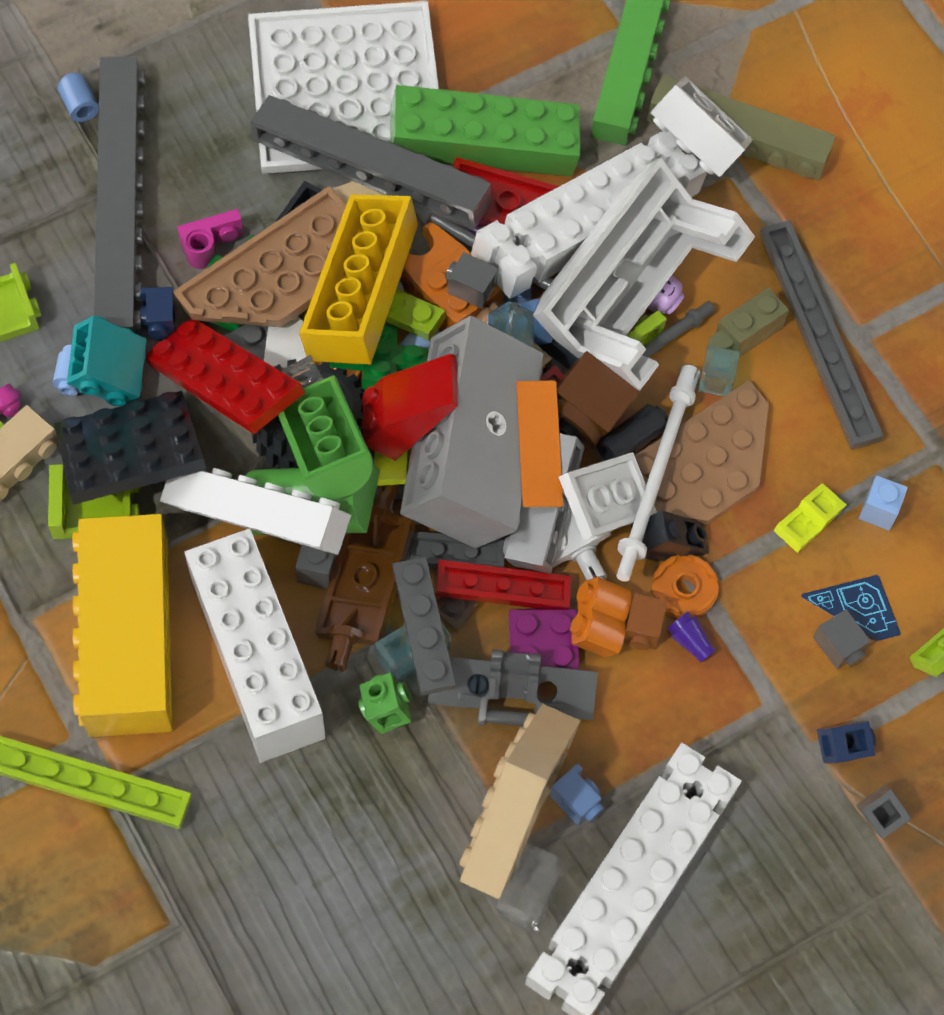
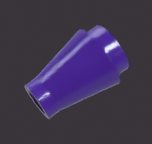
M689 611L668 627V630L672 633L670 637L696 657L700 663L716 651L697 616L693 617Z

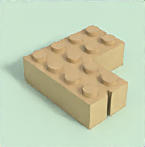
M544 704L540 706L536 714H528L514 742L510 743L505 756L501 757L494 773L496 780L493 787L489 788L482 804L484 811L478 817L470 836L473 839L470 846L466 847L459 866L464 867L460 882L500 899L519 864L539 811L550 793L552 785L555 784L568 753L565 749L570 748L581 720Z

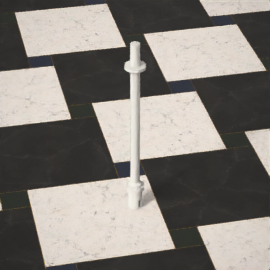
M682 366L677 384L670 391L669 397L673 402V406L629 538L621 539L618 543L617 550L623 557L616 577L621 581H629L635 561L646 557L647 547L642 543L645 530L685 408L693 405L696 398L694 391L701 373L700 370L697 371L695 366Z

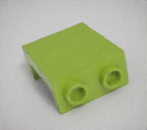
M16 263L9 264L12 271L10 274L0 277V342L39 330L36 317L42 316L36 298L29 299L26 291L32 290L26 271L19 273Z
M63 464L49 465L48 527L52 538L72 539L73 532L78 531V519L140 515L139 504H134V493H139L140 487L73 505Z

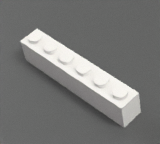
M213 468L212 473H207L206 470L166 481L160 502L181 510L243 528H250L257 532L336 555L339 554L351 518L350 514L338 510L340 506L338 502L320 497L319 503L311 501L313 496L297 490H293L291 495L284 494L285 488L267 482L264 488L258 487L259 481L239 475L238 481L231 479L233 474Z

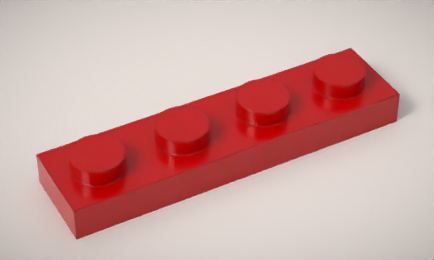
M438 560L436 564L435 596L546 610L570 608L571 576L447 560Z

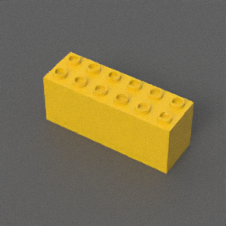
M162 515L78 519V531L73 532L72 535L73 550L77 552L78 563H73L74 584L78 585L79 594L73 596L74 616H78L79 628H73L74 649H78L79 661L73 662L74 681L78 682L79 694H74L73 696L74 714L78 716L79 725L85 727L89 737L173 732L168 537Z

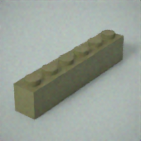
M662 75L650 102L648 121L654 122L653 119L655 117L651 114V111L680 80ZM698 87L753 139L742 153L743 156L759 159L776 168L793 171L805 178L820 180L836 135Z

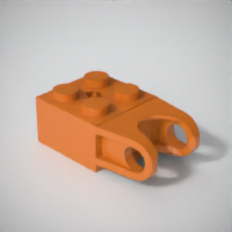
M431 222L423 226L422 234L428 243L430 251L419 256L408 253L400 278L414 297L445 310L446 319L440 327L446 330L448 325L453 326L469 316L476 317L482 309L448 294V280L445 279L450 264L453 261L457 262L463 252L469 255L471 253L439 226ZM497 284L485 305H490L493 301H496L503 306L504 292Z

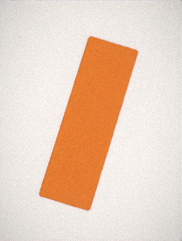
M517 381L523 507H562L563 490L559 480V476H562L556 381Z

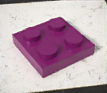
M577 609L509 610L510 652L541 654L540 665L579 669L578 646L572 644V633L570 631L571 622L577 615Z

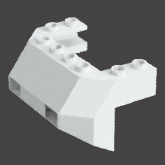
M659 158L650 163L614 200L543 293L533 316L558 343L577 358L586 351L590 352L640 391L659 364L655 360L642 356L646 348L640 341L627 337L628 332L692 248L737 262L755 236L737 212L692 199L663 159Z

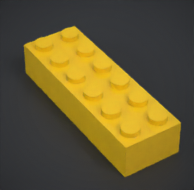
M350 194L299 332L308 361L371 365L418 226L411 196Z

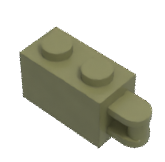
M768 287L719 320L716 333L709 339L706 356L712 361H720L728 355L734 361L783 329L789 309Z

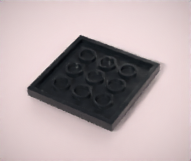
M182 390L165 392L158 397L146 400H134L127 405L111 409H99L92 414L81 417H68L61 422L54 423L73 505L207 470Z

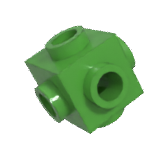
M391 672L377 675L370 681L359 685L362 699H359L361 713L380 734L412 722L408 702L411 701L410 691L404 682L400 683Z

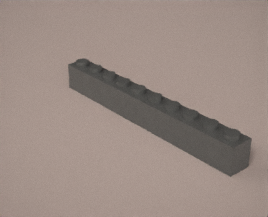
M137 56L100 57L94 316L104 317L108 322L121 328L131 329L134 334H137V330H142L143 326L141 323V310H137V302H142L140 288H143L142 282H138V274H143L142 254L138 255V246L144 245L143 227H138V219H144L143 200H139V192H144V175L139 173V165H145L144 147H140V139H145L144 120H140V113H145V96L140 94V87H146L145 69H139Z

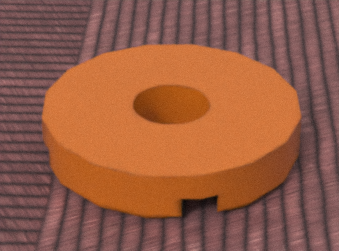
M676 555L671 556L660 564L654 573L651 590L654 598L667 600L665 614L674 619H679L689 611L693 617L697 616V618H700L708 613L715 604L719 586L716 572L708 562L693 555H688V557ZM681 580H687L693 584L695 590L692 593L684 594L677 589L676 584Z

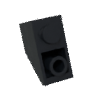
M663 510L650 515L642 543L647 547L645 558L654 561H665L671 556L676 555L688 557V555L703 556L708 554L707 534L701 522Z

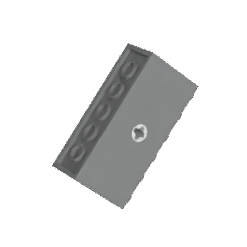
M469 316L431 337L427 361L450 353L456 356L458 406L412 446L400 514L414 520L417 525L423 524L471 547L478 548L516 532L521 520L522 483L516 382L540 381L544 353L473 316Z

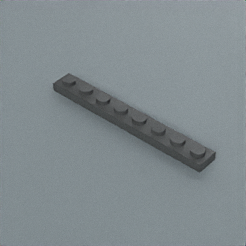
M791 221L762 227L759 233L850 449L853 450L881 442L884 435Z

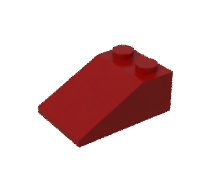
M450 353L384 376L373 387L371 386L366 389L362 396L363 439L368 448L396 461L458 406L457 362L455 355Z

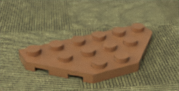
M330 186L326 187L174 290L173 294L176 300L192 320L271 327L284 326L307 310L345 210V203Z
M749 380L679 426L654 503L657 512L663 510L701 522L703 526H707L758 491L769 403ZM662 438L635 455L646 484Z

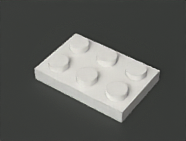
M633 452L559 476L583 541L634 523L646 483ZM653 506L651 515L657 513L655 506Z

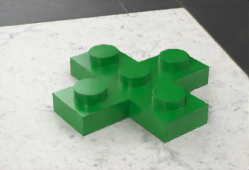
M385 324L371 365L330 362L329 367L362 371L361 390L366 391L367 388L373 387L384 376L427 362L429 348H421L416 345H397V327Z

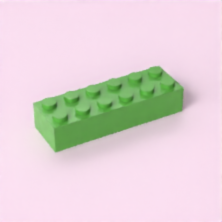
M396 85L391 104L390 143H396L406 150L416 154H423L431 160L444 164H454L455 158L459 157L502 170L572 177L580 158L579 104Z

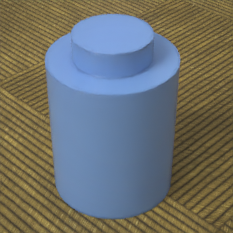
M76 73L65 75L59 82L57 89L71 119L75 122H85L94 118L99 112V104L86 77Z

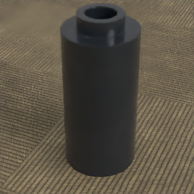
M646 404L602 437L597 443L598 451L605 461L632 452L636 454L664 432L666 422L668 421L667 415L659 406Z

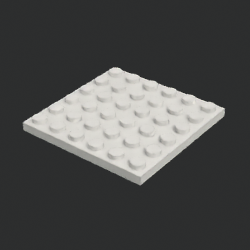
M428 1L248 14L256 112L268 95L279 99L288 100L292 104L306 110H313L331 120L341 121L346 126L361 132H368L374 137L390 143L391 104L396 85L439 89ZM259 143L262 174L321 169Z

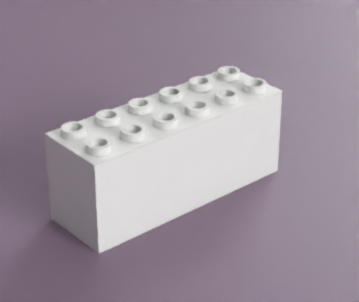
M249 528L184 551L193 587L259 762H265L324 740L325 730L322 710L251 529Z

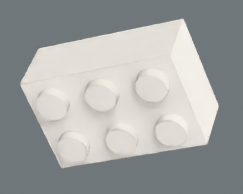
M686 76L651 111V114L655 117L653 119L654 123L664 132L670 131L678 138L676 140L677 144L689 154L693 152L700 159L699 164L711 175L715 173L720 177L753 140Z

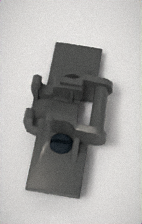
M492 649L491 660L449 656L456 684L455 689L429 694L428 703L478 708V726L492 723L523 727L529 713L487 709V700L498 699V697L524 699L526 702L535 703L534 714L544 704L574 718L593 720L598 671L540 665L541 654L503 652V650ZM544 681H550L557 687L555 697L550 700L541 699L537 694L538 686Z

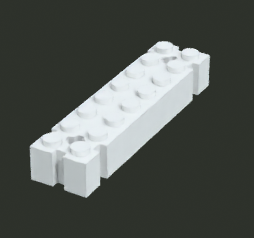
M662 131L650 138L648 146L639 143L509 213L504 224H500L496 220L478 230L471 255L498 268L497 285L511 299L529 289L533 277L541 282L561 271L618 195L650 163L662 158L691 197L700 192L708 172L699 164L700 160L693 153L690 155L684 154L683 149L677 144L676 140L678 138L670 131Z
M684 743L680 744L668 762L663 776L658 777L551 939L549 949L554 952L552 956L543 952L527 975L525 985L547 1000H550L553 994L565 1000L561 1009L569 1015H593L605 994L599 987L601 984L608 989L611 987L720 816L719 814L723 813L741 783L740 779L719 766L716 767L714 772L702 766L705 757ZM693 792L696 796L688 799L685 795L686 793ZM578 964L583 968L582 973H578L576 977L570 974L571 968Z

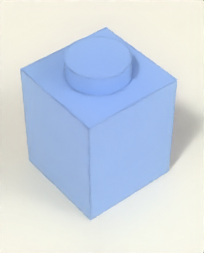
M876 475L867 493L858 519L890 531L898 516L908 487Z

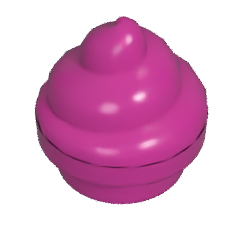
M10 383L0 388V414H4L6 417H14L19 412L18 409L21 405V393L18 389L14 390Z

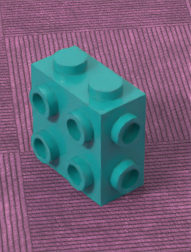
M93 315L74 325L67 384L79 389L83 394L94 395L104 399L112 406H124L126 403L139 398L143 388L142 373L143 364L146 360V338L134 334L131 329L114 325L101 316Z

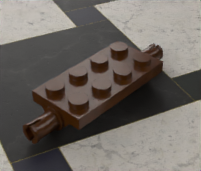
M399 484L377 487L367 533H345L339 554L337 555L314 632L319 638L332 640L330 651L325 661V666L337 671L338 666H340L339 670L341 672L346 671L353 644L382 646L397 593L392 563L406 561L416 526L414 520L400 517L394 514L392 510Z

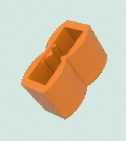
M600 577L584 581L579 587L576 596L578 614L574 617L570 626L572 644L605 658L619 654L625 637V620L630 610L631 590Z

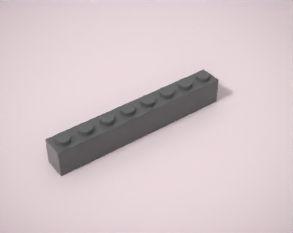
M268 95L250 121L253 140L257 143L385 195L411 196L413 206L469 229L475 230L491 204V183L486 182L481 177L471 176L451 165L441 164L423 154H416L406 150L396 143L386 142L368 132H361L346 126L341 121H334L319 115L313 110H306L296 106L288 100Z

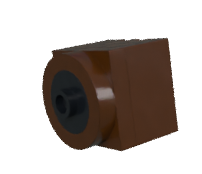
M586 351L572 364L556 386L559 433L575 436L585 448L593 449L599 440L609 433L639 390L590 352Z

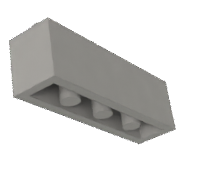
M559 434L561 473L564 475L579 469L584 445L575 436ZM564 490L562 507H523L521 502V520L517 531L507 535L503 545L504 558L513 566L551 574L569 507Z

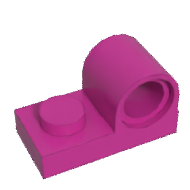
M238 209L177 226L183 253H185L188 263L197 269H205L216 254V243L230 242L239 236H243L242 220ZM197 247H206L202 250L195 249Z

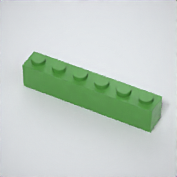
M626 0L594 115L591 138L626 146L629 134L635 135L639 117L634 116L636 110H642L646 93L641 92L642 85L648 86L652 68L647 67L648 62H655L659 44L654 43L655 37L661 38L665 20L660 18L662 13H668L671 0Z

